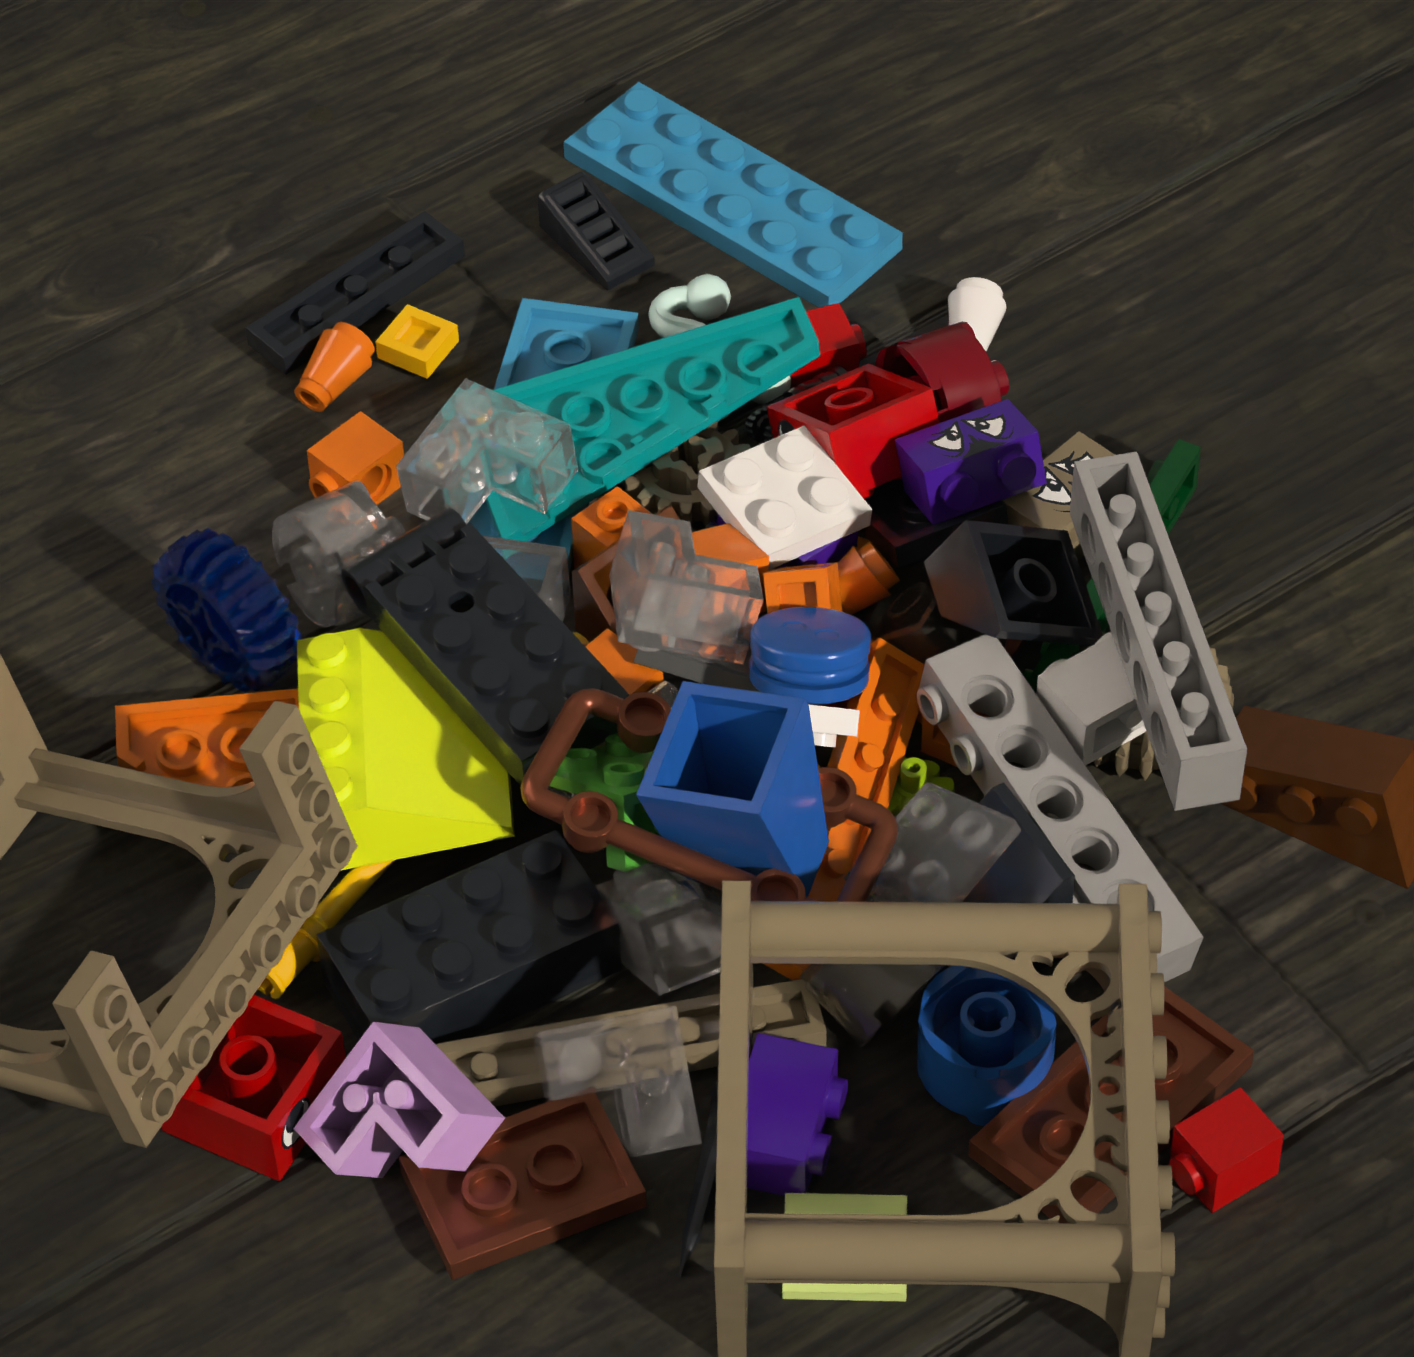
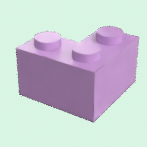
M372 1022L293 1129L336 1175L383 1178L402 1151L419 1168L465 1171L505 1117L419 1027Z

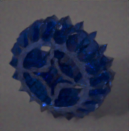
M209 528L202 532L195 530L187 537L183 535L172 543L168 550L159 557V561L152 566L154 573L152 585L153 589L158 593L156 597L157 605L167 615L166 623L172 626L178 634V642L184 643L191 651L192 659H199L205 665L207 672L216 673L223 684L232 682L237 689L245 693L251 689L258 692L267 684L269 686L272 685L292 667V664L297 659V640L302 639L300 631L296 628L299 624L298 618L288 608L289 598L282 595L276 586L277 579L271 578L263 569L262 561L256 562L249 555L245 546L241 544L236 546L230 536L224 533L219 535Z

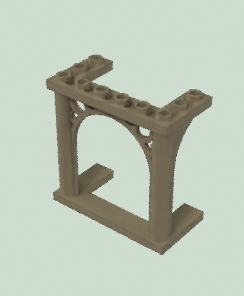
M0 654V860L38 811L159 839L180 846L198 857L206 865L212 874L215 886L214 914L200 947L186 966L170 982L146 1000L137 1004L114 956L90 951L52 1003L65 1029L39 1031L0 1024V1087L109 1116L112 1118L124 1142L147 1148L163 1123L172 1116L177 1103L201 1069L209 1063L219 1043L236 1019L244 1013L254 993L271 969L279 963L289 943L306 919L314 913L318 902L341 869L349 863L353 852L357 848V843L297 705L274 701L239 748L252 776V782L234 787L200 785L48 751ZM233 853L237 855L229 863L224 862L227 854ZM263 868L250 888H233L241 877Z
M722 881L714 1251L718 1357H747L748 1283L986 1285L1031 1290L1066 1299L1085 1307L1104 1319L1117 1336L1119 1357H1149L1152 1338H1164L1165 1308H1169L1170 1276L1175 1274L1174 1232H1161L1160 1209L1171 1210L1173 1184L1171 1165H1158V1144L1169 1143L1170 1110L1169 1101L1156 1100L1155 1079H1166L1167 1041L1166 1036H1153L1152 1016H1163L1164 975L1163 973H1157V953H1161L1162 918L1161 911H1148L1147 884H1119L1117 903L1100 904L751 901V881ZM1053 958H1063L1056 966L1053 976L1041 975L1033 966V962H1040L1052 967ZM753 963L954 965L982 969L1017 982L1044 1000L1062 1018L1075 1037L1085 1059L1090 1084V1107L1084 1130L1075 1149L1060 1169L1040 1187L1007 1205L983 1212L962 1215L746 1213L749 1044H752ZM1086 970L1100 983L1104 993L1089 1002H1075L1069 999L1065 993L1066 985L1073 976ZM1108 1014L1106 1031L1108 1036L1100 1037L1094 1034L1091 1029V1021ZM1120 1057V1066L1110 1064ZM1104 1083H1112L1118 1087L1119 1091L1114 1095H1105L1099 1090V1087ZM1121 1112L1122 1122L1112 1114ZM1111 1142L1114 1144L1111 1146V1159L1115 1166L1100 1161L1095 1157V1147L1099 1143ZM1080 1177H1091L1100 1180L1113 1191L1117 1198L1118 1206L1115 1210L1105 1214L1089 1211L1074 1198L1070 1189L1071 1184ZM1046 1205H1058L1062 1216L1069 1223H1059V1215L1048 1220H1039L1038 1214Z

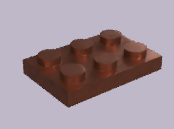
M592 1085L505 1117L465 1171L419 1168L407 1154L399 1157L401 1174L451 1280L458 1279L647 1207L646 1190Z

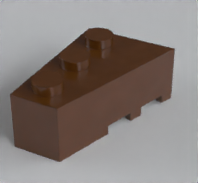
M1244 705L1236 717L1247 747L1240 800L1223 802L1222 805L1408 889L1414 880V740Z

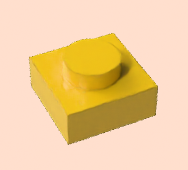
M407 304L375 341L377 358L428 379L459 342L458 325Z

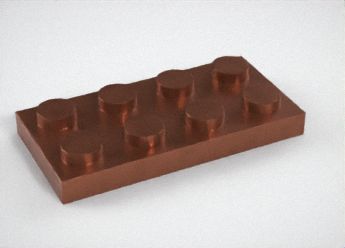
M1165 986L1163 1016H1152L1153 1036H1166L1167 1075L1166 1079H1155L1156 1100H1168L1170 1110L1169 1143L1158 1144V1156L1172 1143L1174 1126L1214 1103L1252 1066L1254 1055L1252 1048ZM1108 1014L1091 1027L1094 1034L1100 1037L1108 1036L1106 1032ZM1077 1041L1052 1063L1045 1078L1034 1089L1013 1099L969 1140L968 1156L1022 1197L1040 1187L1060 1169L1075 1149L1084 1130L1090 1107V1084L1085 1059ZM1120 1057L1110 1064L1120 1066ZM1104 1083L1099 1087V1090L1105 1095H1114L1119 1091L1118 1087L1112 1083ZM1121 1112L1112 1114L1122 1122ZM1111 1142L1099 1143L1095 1147V1157L1100 1161L1115 1166L1111 1159V1146L1114 1144ZM1080 1177L1074 1180L1070 1186L1072 1194L1078 1203L1095 1213H1099L1116 1197L1106 1184L1091 1177ZM1046 1205L1040 1210L1049 1218L1059 1215V1223H1069L1062 1216L1058 1205Z

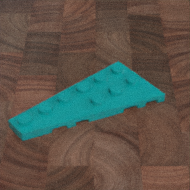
M800 297L452 402L455 421L505 554L510 553L820 356L819 340Z

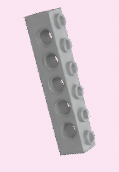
M1131 452L1075 461L1070 516L1174 811L1240 800L1247 747L1138 453Z
M985 634L926 659L917 691V702L924 718L932 725L937 724L950 743L953 759L960 771L965 775L973 777L984 796L992 787L1003 782L1006 784L1075 875L1073 903L1116 904L1119 884H1147L1148 911H1161L1162 946L1161 953H1157V973H1163L1164 982L1190 971L1203 940L1202 934L998 638ZM974 712L984 713L990 717H982ZM1008 762L1019 763L1025 768L1015 767ZM1043 812L1052 813L1061 819L1047 817ZM1077 864H1087L1096 871L1085 870Z

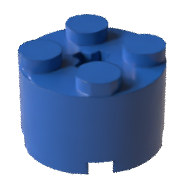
M953 965L939 973L928 984L923 993L918 1018V1076L929 1094L941 1105L958 1114L965 1115L975 1125L985 1126L1013 1099L1034 1089L1049 1072L1054 1062L1057 1025L1055 1011L1044 1000L1015 981L982 969Z

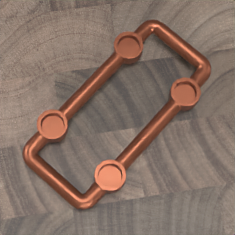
M591 688L573 693L567 699L524 775L520 789L522 799L530 810L562 824L564 837L576 850L583 853H595L611 844L721 891L722 881H751V901H816L805 896V887L795 874L792 875L774 868L765 870L756 876L618 819V811L614 802L604 794L587 791L578 793L572 798H567L548 790L551 781L588 715L592 714L617 724L618 736L629 749L638 753H648L655 750L671 711L669 704L662 697L650 692L634 693L623 699L603 690ZM833 767L818 768L827 828H833L849 819L871 829L836 900L839 902H866L896 842L898 834L896 818L883 805L857 795L856 785L846 772Z

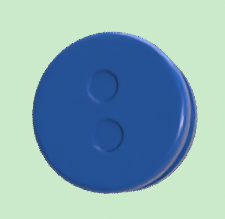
M819 607L786 608L760 617L751 628L750 648L752 652L749 662V678L753 686L760 692L804 698L808 705H821L853 698L860 694L868 685L870 670L868 655L871 649V633L861 620L850 614Z

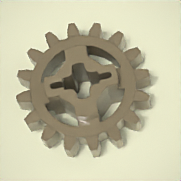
M717 421L623 480L622 485L625 486V492L652 514H656L664 507L672 505L680 520L683 519L692 527L693 522L701 521L706 527L710 522L715 523L717 512L697 487L699 471L751 449L749 444H739V433L736 429L728 430L723 434L718 433Z

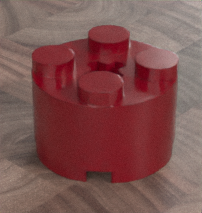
M963 321L888 346L879 352L875 366L932 388L940 423L1000 402L1001 396L1009 392V380L1005 368L999 361L990 360L985 349L976 338L972 327Z

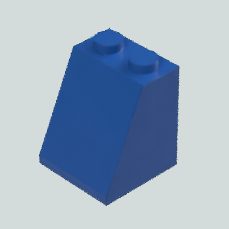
M682 681L636 796L661 837L756 876L765 870L774 868L792 875L795 874L802 881L805 887V896L808 897L827 849L829 838L811 716L806 699ZM685 876L686 879L695 880V879H692V878H690V877H688V876Z

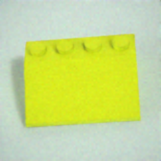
M356 628L297 640L299 711L357 843V848L353 852L349 863L341 870L515 837L509 772L383 631Z

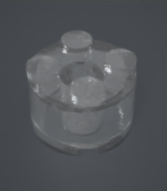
M355 480L290 509L287 513L277 517L272 527V543L278 566L280 567L289 562L296 582L287 585L293 599L311 621L319 627L327 628L332 625L335 627L339 624H344L365 614L357 607L348 594L342 580V571L406 532L398 519L393 516L385 518L379 507L371 499L365 485Z

